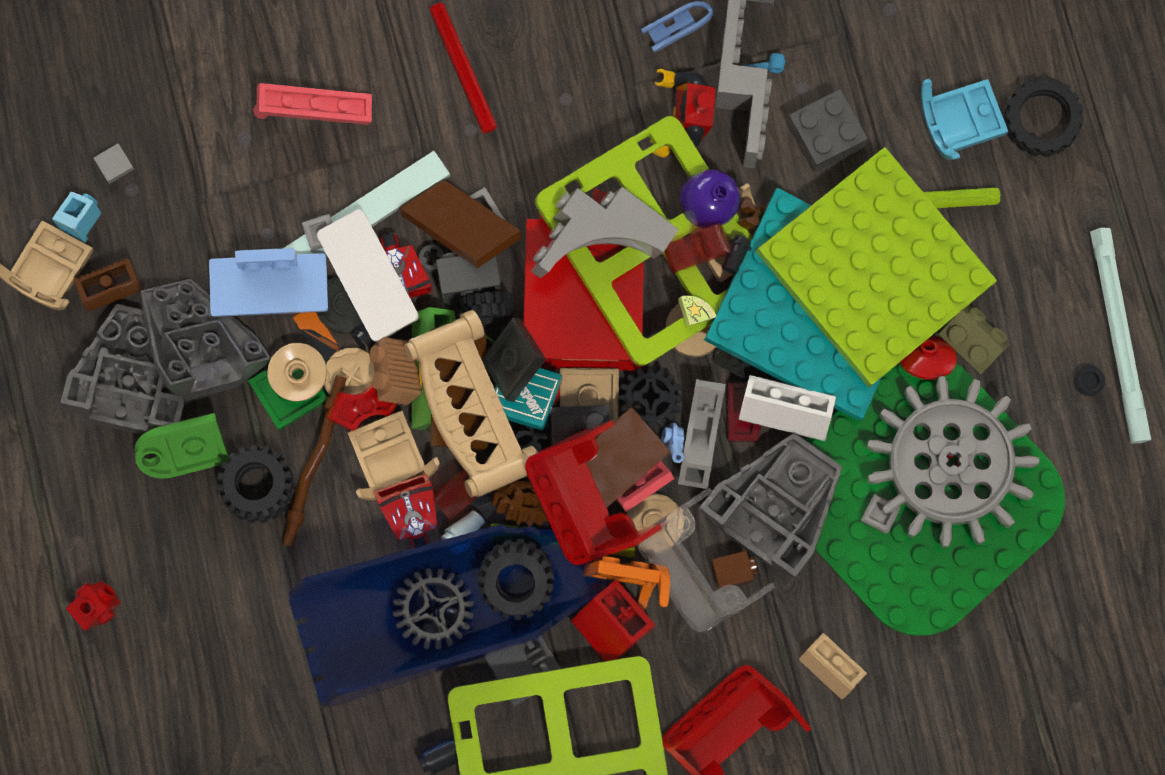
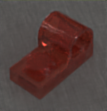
M719 223L704 228L691 236L670 242L664 252L674 274L723 257L732 250L723 227Z

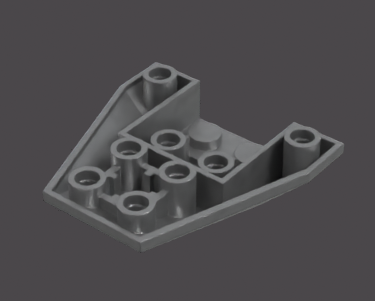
M192 279L140 291L139 295L154 365L167 387L185 400L236 388L270 362L271 357L258 337L234 316L212 317L210 295Z

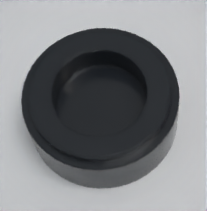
M1086 366L1076 374L1074 385L1080 394L1088 397L1095 396L1103 389L1105 377L1097 367Z

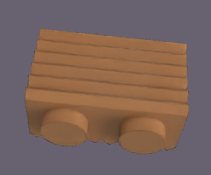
M383 337L371 347L369 357L370 361L374 364L375 372L373 387L377 390L379 401L408 405L421 395L417 360L411 361L404 348V344L409 343V341Z

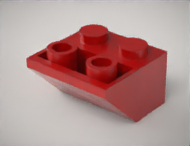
M617 579L593 598L571 620L572 624L604 661L619 659L655 628L653 621Z

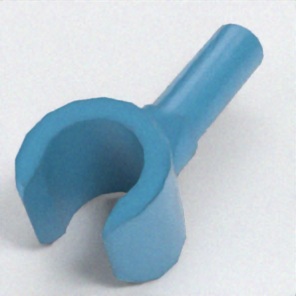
M772 53L769 62L744 64V66L768 69L771 73L779 74L784 70L785 57L782 54Z

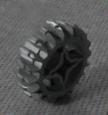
M430 568L426 569L425 579L422 578L419 572H415L414 578L417 582L414 584L407 578L404 583L409 590L407 591L403 588H398L397 593L404 596V599H394L393 601L394 605L402 606V610L394 611L393 616H403L404 619L399 621L396 626L397 628H402L405 625L408 627V630L403 633L404 638L409 637L411 633L416 635L412 641L413 645H417L420 638L425 639L424 649L429 648L430 640H434L436 649L441 648V639L445 640L447 646H451L453 642L450 635L453 634L455 638L460 640L463 636L457 629L460 627L468 630L470 627L466 622H463V618H473V613L465 612V608L472 607L474 603L473 601L464 602L463 598L467 597L471 592L470 590H465L460 593L458 588L464 584L463 580H459L455 585L451 583L454 573H450L446 580L442 579L443 569H438L436 577H432ZM427 585L442 586L449 590L452 595L442 599L437 598L432 594ZM419 589L423 600V607L410 615L409 602L411 596ZM429 600L434 601V605L436 602L439 605L447 602L437 611L438 618L432 617V614L428 615L427 613L422 616L419 615L429 607ZM457 603L458 612L456 620L448 629L445 624L444 611L446 608ZM428 619L438 628L439 633L424 632L414 623Z

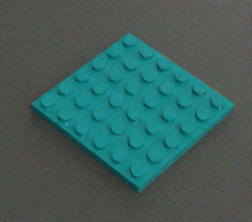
M776 188L752 236L751 252L747 251L743 263L740 265L739 272L733 276L716 312V317L713 319L705 335L704 341L789 385L808 391L836 396L834 408L861 421L881 378L868 388L755 252L760 246L812 206Z

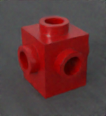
M104 581L92 585L88 582L76 591L75 594L78 597L66 610L81 628L86 631L100 624L103 626L116 615L114 610L121 602L116 597L112 587L105 584Z

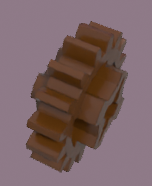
M526 476L524 480H516L492 491L490 496L493 499L491 505L498 507L496 511L498 514L505 513L506 520L516 521L518 525L523 521L528 526H532L533 522L538 525H542L543 521L548 522L529 477Z

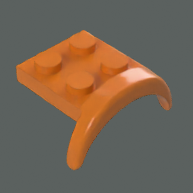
M605 556L594 560V562L584 564L583 576L613 581L617 579L619 582L641 585L637 604L642 610L646 609L651 593L658 583L659 605L663 608L668 606L670 572L665 565L635 561L623 563L622 565L620 564V559Z

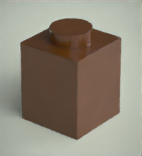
M747 551L712 559L711 561L718 592L753 583V575L758 574L754 557L748 558Z

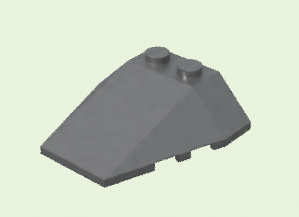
M793 433L763 453L762 457L750 465L747 464L741 468L734 476L719 483L699 509L726 536L765 564L779 572L796 578L814 554L842 471V466Z

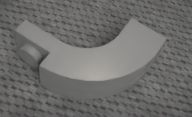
M696 379L683 451L684 460L681 463L678 481L680 485L703 489L708 488L726 384Z

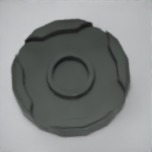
M339 277L331 278L327 281L328 311L317 312V315L327 329L339 334L355 332V327L363 322Z

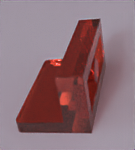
M464 468L434 494L435 506L450 521L476 498V496L471 498L466 491L464 481L469 480V475Z

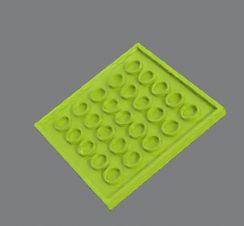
M886 147L755 251L868 388L997 281Z

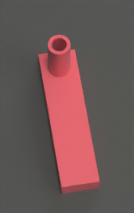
M259 83L257 85L256 105L253 111L255 116L260 119H265L268 116H280L369 125L372 122V94Z

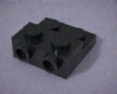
M609 404L552 407V445L581 431L610 421Z

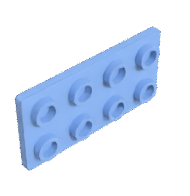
M294 248L235 251V258L209 260L210 309L212 317L328 311L327 257L324 253L297 255Z

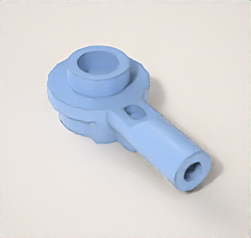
M670 423L668 428L664 427L661 441L671 451L673 461L680 463L684 460L682 451L684 429L678 427L676 423Z

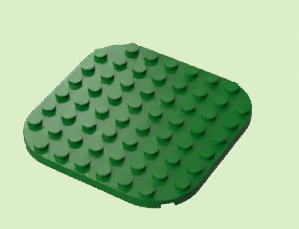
M898 363L882 376L861 421L837 411L831 417L825 441L811 437L805 440L842 466L815 552L886 627L904 635L932 636L944 632L957 624L1053 536L1063 517L1065 492L1061 477L1055 466L1031 439L1025 435L1012 441L1015 456L1038 457L1039 464L1029 469L1015 468L1012 482L1027 487L1034 492L1033 496L1028 501L1019 499L1010 493L1005 495L999 504L1014 520V523L1008 529L1000 524L990 512L980 518L979 524L984 532L985 540L982 544H975L971 538L967 523L952 525V540L948 548H941L940 546L941 524L929 520L923 522L921 531L913 538L908 537V528L914 521L916 513L905 504L899 506L901 508L887 535L860 522L874 494L887 501L898 496L892 481L880 484L867 483L868 475L877 471L889 470V455L867 450V442L869 440H879L885 443H892L897 433L893 427L882 421L879 417L883 409H886L905 421L914 412L904 395L905 389L909 386L918 393L924 405L938 401L936 392L937 379L926 380L912 376ZM956 363L954 370L945 376L948 383L949 399L965 401L967 389L974 381V378ZM980 386V392L975 404L990 412L996 405V402ZM1005 412L998 416L997 419L1002 423L1006 431L1017 427V424ZM918 426L914 428L913 434L918 440L924 441L929 438V432L925 427ZM947 426L943 429V435L946 439L951 441L958 439V431L954 427ZM976 426L973 428V435L977 440L983 441L988 438L987 430L984 427ZM919 455L914 458V464L918 469L926 470L929 468L930 463L925 456ZM982 455L974 457L973 462L976 468L980 470L988 468L989 463L986 457ZM953 457L951 459H948V462L946 464L948 467H951L955 465L958 460L955 457ZM952 484L945 486L944 492L948 498H959L960 491L957 486ZM979 484L975 486L974 493L979 499H987L989 497V489L985 485ZM917 485L915 487V494L920 499H928L930 497V490L925 485Z

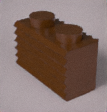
M127 258L124 261L120 260L119 263L114 262L113 266L110 264L107 268L103 266L102 270L97 269L96 272L92 271L91 274L81 275L80 279L75 278L74 280L82 303L88 312L143 290L136 270Z

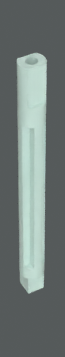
M1098 228L1091 231L1090 234L1114 348L1130 443H1145L1151 441L1135 364L1111 229Z

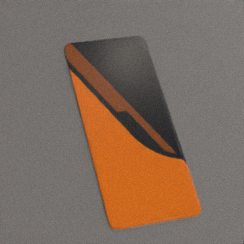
M317 312L299 313L293 317L310 346L321 354L325 362L334 353L341 350L329 330L319 320Z

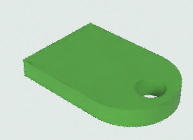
M215 413L151 429L144 433L135 445V459L138 468L146 475L154 478H172L219 466L223 462L227 463L229 460V454ZM147 454L157 455L155 458L152 459L144 458V456Z

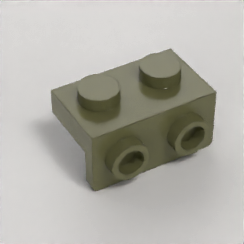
M968 305L963 310L961 309L939 335L973 368L982 374L1010 346V343L1007 341V336L1002 330L997 327L993 328L985 320L986 316L981 310Z

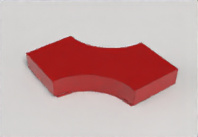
M372 381L368 388L357 394L351 395L337 392L326 419L349 431H355L360 423L370 416L383 415L387 417L392 415L397 403L379 401L377 390L373 387Z

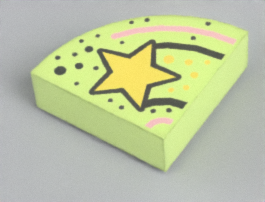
M682 296L678 298L687 327L712 320L716 317L712 307L703 299L695 296Z

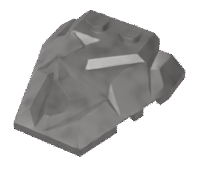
M120 304L115 305L98 330L97 336L90 347L85 349L75 369H72L68 374L60 406L72 413L82 415L83 419L88 423L141 435L151 429L180 422L184 398L167 387L154 365L143 310Z

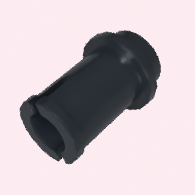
M735 235L734 239H730L729 244L731 246L721 266L724 271L734 275L739 272L740 265H742L747 251L751 252L752 249L750 246L751 241L740 235Z

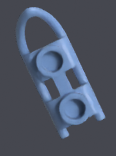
M691 2L642 28L641 32L643 34L649 33L655 46L651 47L655 53L698 30L712 18L714 11L705 2ZM701 7L706 9L708 14L700 21L695 22L688 9ZM673 18L675 23L666 28L663 23Z

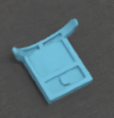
M926 79L923 81L921 87L923 117L934 146L945 159H958L960 155L956 151L1004 136L1008 133L988 79L932 97L931 80Z

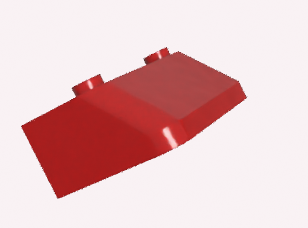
M613 420L581 431L530 456L525 463L526 473L564 556L574 565H581L602 558V556H608L637 546L662 529L661 525L657 524L637 531L634 522L628 515L616 513L610 516L586 462L594 459L598 454V444L595 437L615 425Z
M744 665L734 670L663 735L662 742L665 750L687 775H725L720 764L762 726L769 731H778L785 728L793 720L806 732L812 728L786 695L752 666Z

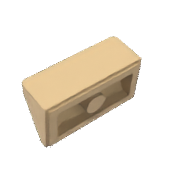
M824 633L799 658L800 662L841 699H844L867 674Z

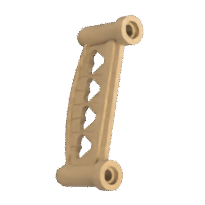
M474 310L467 311L460 315V319L409 340V343L404 344L408 358L411 361L416 359L420 363L426 400L437 429L451 453L469 475V480L464 481V485L471 498L474 496L480 497L528 476L525 469L526 460L537 453L533 446L521 450L474 344L475 340L484 337L482 323ZM441 358L461 362L449 382H443L440 379V371L434 365L436 359ZM448 386L473 390L461 409L453 408L451 404L452 398L446 392ZM461 413L485 417L472 437L464 434V425L460 424L458 420ZM477 440L497 444L485 464H479L476 461V453L470 447L472 441Z

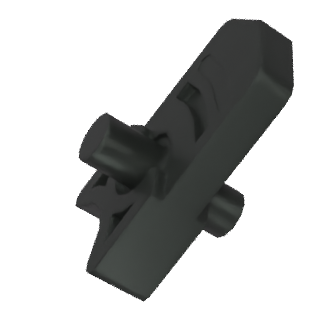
M719 348L715 351L714 363L744 380H748L747 371L751 366L750 364Z

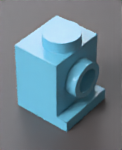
M71 191L52 220L59 230L86 243L88 240L86 235L102 212L97 206L98 202L88 194L81 196Z

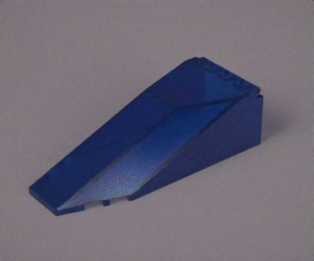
M500 524L306 577L288 594L295 621L304 618L306 620V623L297 625L303 649L311 647L315 649V651L305 655L312 678L323 675L324 680L314 684L320 704L322 703L323 708L344 704L533 641L608 587L609 584L607 579L583 576L584 564L574 565L566 559L553 530L535 529L533 526H527L526 528L505 527V525ZM509 539L512 542H517V539H524L526 544H529L530 541L535 543L537 549L540 550L542 548L546 552L547 559L550 558L552 570H554L553 590L549 601L545 602L544 608L540 612L538 610L534 611V615L529 618L527 615H523L520 620H515V616L509 615L508 619L503 618V613L501 612L493 613L489 604L486 606L483 602V595L479 593L478 589L479 571L485 555L488 551L491 552L493 550V546L498 543L503 545L505 540ZM518 564L506 566L500 571L498 576L501 586L511 593L526 592L534 584V576L531 571ZM429 568L432 571V577H436L438 569H443L442 579L445 580L450 573H454L451 583L455 585L459 580H463L464 584L458 590L460 593L470 590L471 593L464 597L463 600L464 602L473 601L474 603L472 607L465 608V612L473 613V618H463V622L470 626L469 629L464 630L460 627L457 629L463 636L460 640L451 634L450 637L453 642L451 646H447L445 640L441 639L440 649L435 648L434 640H430L429 648L424 649L425 639L420 638L417 645H413L412 641L416 635L411 633L409 637L404 638L403 633L408 630V627L405 625L402 628H397L396 626L399 621L404 620L403 616H393L394 611L402 610V606L393 604L394 599H404V596L397 593L398 588L408 591L409 588L405 585L404 581L409 578L415 584L417 582L414 578L415 572H419L422 578L425 579V571ZM427 585L432 594L437 598L442 599L452 595L449 590L442 586ZM419 589L411 596L409 602L410 615L423 607V600ZM429 600V607L419 615L422 616L427 613L428 615L432 614V617L438 618L437 611L447 602L440 605L436 602L434 605V601ZM457 603L446 608L444 611L445 624L448 629L456 620L458 612ZM428 619L414 623L424 632L439 633L438 628Z

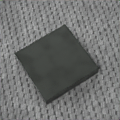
M513 317L483 357L482 362L506 401L515 402L546 358L522 320Z

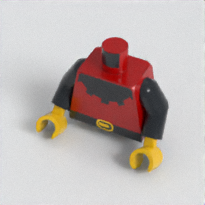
M658 69L656 72L664 74L662 82H655V84L666 88H672L674 85L677 86L675 87L673 117L680 121L695 147L699 146L713 126L715 87L708 86L705 78L698 73L677 72L675 74L672 71ZM663 146L654 151L653 154L665 158L672 150L669 146Z

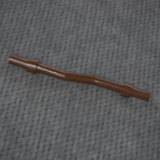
M335 376L331 395L326 398L324 406L326 413L318 443L300 476L292 509L288 510L285 522L288 524L282 543L283 546L294 547L298 528L303 525L305 517L303 510L310 483L329 447L335 425L334 422L326 419L337 392L344 391L347 380L345 377Z

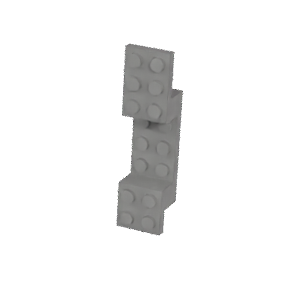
M728 0L715 108L749 112L743 167L755 168L756 160H762L766 135H762L760 132H765L769 107H765L764 104L769 102L772 79H767L768 69L738 66L741 47H735V45H740L744 24V19L738 18L744 17L746 0ZM747 0L774 4V0Z

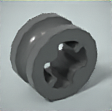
M427 245L420 251L419 260L426 272L436 273L438 272L437 264L433 262V266L428 265L425 256L428 253L431 256V252L437 253V259H442L444 251L437 245Z

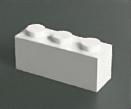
M750 375L739 420L825 441L836 396L808 391L800 387Z

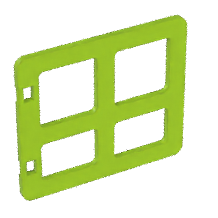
M667 116L542 190L536 196L535 205L552 232L559 223L553 217L559 210L555 205L563 194L567 192L564 186L577 180L581 186L580 190L586 193L609 178H615L621 187L625 188L679 229L662 254L688 295L706 301L716 314L727 290L719 295L712 292L682 244V238L699 227L694 226L687 220L684 213L672 220L667 219L635 168V164L639 160L663 146H669L689 178L701 171L710 170L677 118ZM649 136L654 145L642 151L638 142ZM737 213L730 222L720 227L728 241L734 239L735 235L743 236L750 241L752 239L747 229L737 223L741 221ZM587 246L566 254L627 354L636 365H647L706 328L713 321L712 319L687 327L685 319L682 317L651 338H644L612 288V281L651 256L630 247L623 249L602 263L594 259Z
M641 656L458 686L453 688L448 694L460 775H609L643 769L646 775H668L650 665ZM629 680L632 687L641 741L640 745L631 749L579 758L575 757L572 751L563 696L564 692L574 688ZM534 695L541 696L552 755L551 761L539 765L487 773L483 767L474 713L475 707L481 704ZM470 720L472 738L462 739L459 722Z

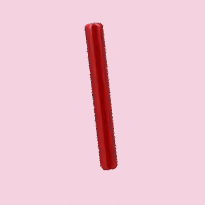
M436 3L430 7V13L482 133L493 132L497 129L496 122L444 3Z

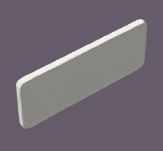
M357 209L318 231L317 237L373 341L378 342L383 337H388L418 320L419 314L362 210Z

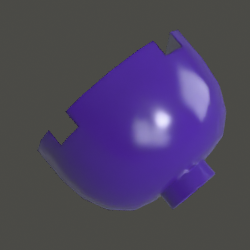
M716 169L704 170L690 177L683 185L680 194V204H683L686 219L694 226L705 230L719 228L730 222L737 213L741 201L740 191L735 181L725 172Z

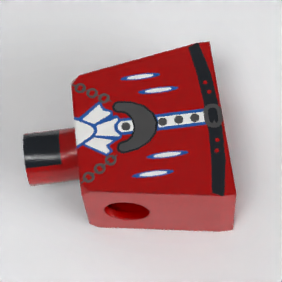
M397 234L381 237V245L410 299L433 293L430 280L413 246L400 247Z
M427 474L373 492L397 540L409 538L413 549H421L429 544L426 531L437 527L433 487Z

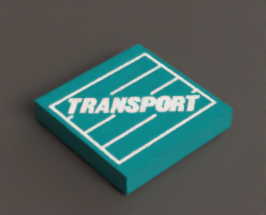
M539 368L515 402L506 401L496 385L495 392L507 419L543 431L563 377L561 374Z

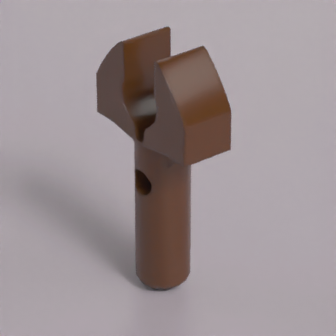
M751 198L743 199L740 201L737 213L742 211L748 214V217L737 223L747 230L756 228L760 223L759 218L762 217L767 205L755 207Z

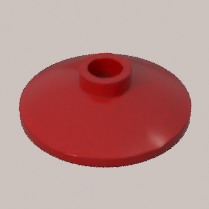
M930 336L899 363L912 376L934 380L941 376H947L954 370L957 355L954 348L945 340L936 336Z

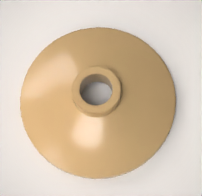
M292 343L280 348L272 356L268 365V380L272 389L280 397L289 401L298 402L312 398L322 389L326 381L327 368L323 357L315 348L307 344ZM302 370L304 372L303 377L295 379L293 377L294 371Z

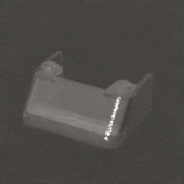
M710 487L651 525L660 524L662 529L637 545L647 564L665 565L669 569V597L687 625L696 632H706L776 588L773 583H769L748 597L735 585H725L714 592L681 541L689 537L695 529V520L688 508L712 493Z

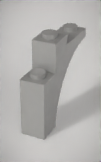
M623 187L614 193L609 191L600 204L577 188L570 195L565 192L555 205L559 210L553 218L559 223L549 235L552 241L548 247L542 246L534 256L533 261L536 264L531 272L541 278L564 255L582 247L596 244L627 246L639 250L654 259L665 251L679 229Z

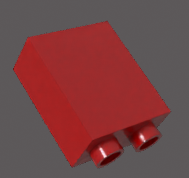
M540 212L539 219H527L524 325L546 358L540 368L545 370H560V368L619 369V371L637 372V369H641V366L636 365L631 360L566 255L556 262L551 270L541 278L531 272L536 264L533 261L534 256L542 246L547 248L552 239L549 237L551 230ZM607 244L604 254L589 251L597 262L602 263L627 248V246ZM644 262L612 281V288L641 334L643 328Z

